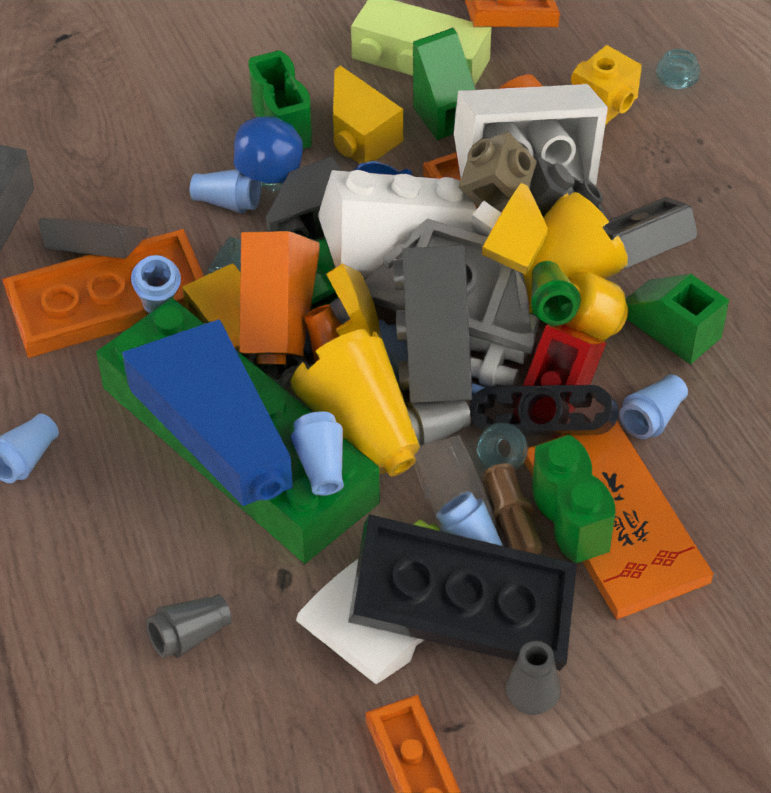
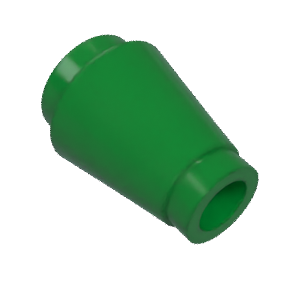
M540 262L532 271V311L539 320L549 325L558 326L568 323L574 318L580 306V293L555 262Z

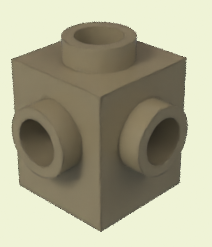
M508 131L489 139H481L473 144L468 152L459 188L478 207L485 201L499 212H502L520 183L530 188V182L537 161Z

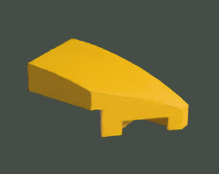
M520 183L482 247L483 256L527 275L548 234V227L527 185Z
M343 263L328 272L326 275L351 318L337 327L336 332L341 336L358 329H366L370 337H372L374 331L381 337L375 305L361 272Z

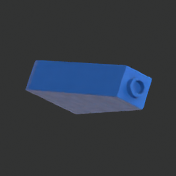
M220 319L122 352L127 383L131 392L242 506L258 500L272 499L281 492L293 488L290 455Z

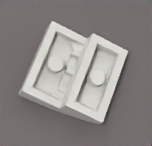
M357 559L327 583L300 610L296 621L377 685L411 662L416 646L424 640L348 622L358 564Z

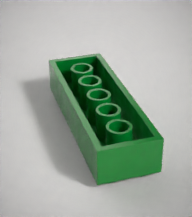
M174 298L169 299L97 350L96 354L103 389L304 564L380 504L379 466L344 438L342 448V479L344 487L331 495L321 496L315 495L312 492L309 478L291 441V434L294 432V422L299 417L312 413V411L236 350L290 455L293 488L281 492L272 499L258 500L242 506L131 392L127 383L122 352L204 324Z

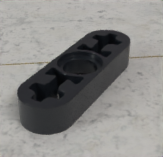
M597 385L490 386L477 392L470 404V416L473 423L488 434L495 436L601 435L608 432L615 425L619 415V408L615 398ZM544 397L553 398L556 403V413L553 419L545 424L535 423L531 416L534 403ZM570 397L569 403L575 408L590 407L592 399L596 398V401L604 406L605 409L604 412L597 413L594 422H591L582 413H569L566 398ZM497 399V402L506 408H518L521 423L518 424L519 418L512 413L498 414L495 423H493V420L485 415V410L493 408Z

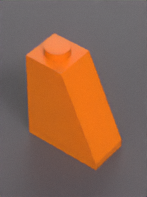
M290 231L241 232L239 353L256 356L257 365H286V356H303L307 324L303 316L311 308L320 243Z

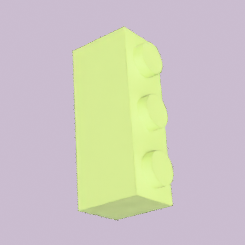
M367 0L351 25L352 59L413 76V41L454 28L458 34L474 85H476L490 61L491 27H473L472 21L396 0Z

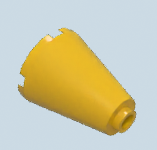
M573 192L569 196L566 193L563 197H560L543 218L548 227V234L527 275L523 274L528 295L529 314L533 313L531 308L532 271L540 262H555L568 279L574 274L583 271L607 279L619 273L627 266L628 256L619 235L613 240L609 238L603 229L609 223L608 219L591 201L579 193Z
M358 329L343 334L315 351L320 360L309 369L302 362L291 378V387L296 396L313 412H329L333 414L336 422L343 427V438L379 466V474L388 473L390 477L402 474L416 462L414 455L418 452L420 445L384 342L376 331L373 332L372 337H370L366 329Z

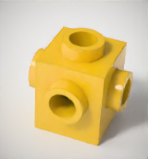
M606 45L589 60L582 61L577 65L571 76V84H588L608 107L607 124L619 113H625L631 107L634 100L638 98L642 65Z

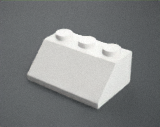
M588 84L458 91L454 138L460 176L462 177L467 162V155L473 144L481 139H489L508 131L533 157L538 155L553 165L556 162L560 163L575 178L582 182L589 180L596 186L608 107Z
M332 170L318 218L335 268L343 263L361 272L363 278H367L383 264V257L396 246L406 243L410 238V234L427 218L477 234L472 227V214L477 208L474 202L459 188L461 180L443 177L436 179L413 177L408 174H373L362 170L351 172Z

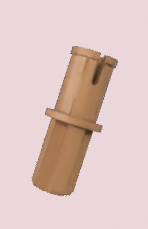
M500 463L489 467L484 472L482 479L487 486L495 508L492 512L493 521L496 525L502 527L509 548L540 555L542 545L531 519L533 506L522 494L514 467L508 463Z

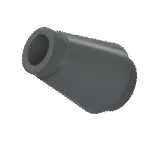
M218 594L213 597L160 606L156 609V614L147 617L146 628L150 641L160 657L166 658L173 655L179 658L220 631L223 627L230 625L232 618L225 599Z
M532 641L522 647L506 682V694L510 702L525 714H542L551 709L561 696V684L555 665L554 653L549 645L540 641Z

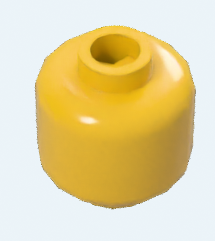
M583 271L574 274L569 280L578 289L581 302L574 318L564 325L603 341L617 334L624 326L628 315L625 293L621 287L590 272Z

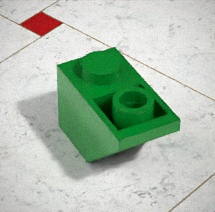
M454 28L413 41V108L436 140H440L454 135L458 91L476 90L458 34Z
M692 274L651 279L626 298L628 306L627 320L691 365L722 338L729 299Z

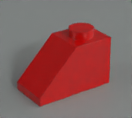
M564 324L558 326L546 325L523 386L590 385L607 342L572 329ZM549 397L537 400L531 410L533 421L537 424H545L551 421L556 413V403L553 398ZM567 397L569 413H573L576 408L569 403L570 397ZM514 408L512 414L519 418L518 422H521L518 408Z

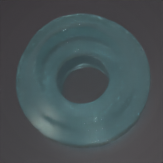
M672 49L666 52L658 62L656 75L659 81L674 89L688 88L699 80L700 66L692 52L684 49Z
M497 423L487 427L482 432L478 440L477 452L481 463L486 469L496 464L508 463L516 471L523 465L527 457L528 446L524 434L516 426L509 423ZM502 439L507 440L511 448L510 454L506 458L501 456L498 451V444Z

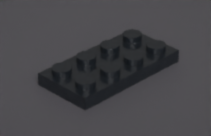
M369 514L363 528L348 622L517 661L520 651L525 644L532 641H540L551 647L554 653L556 669L560 671L567 664L577 564Z

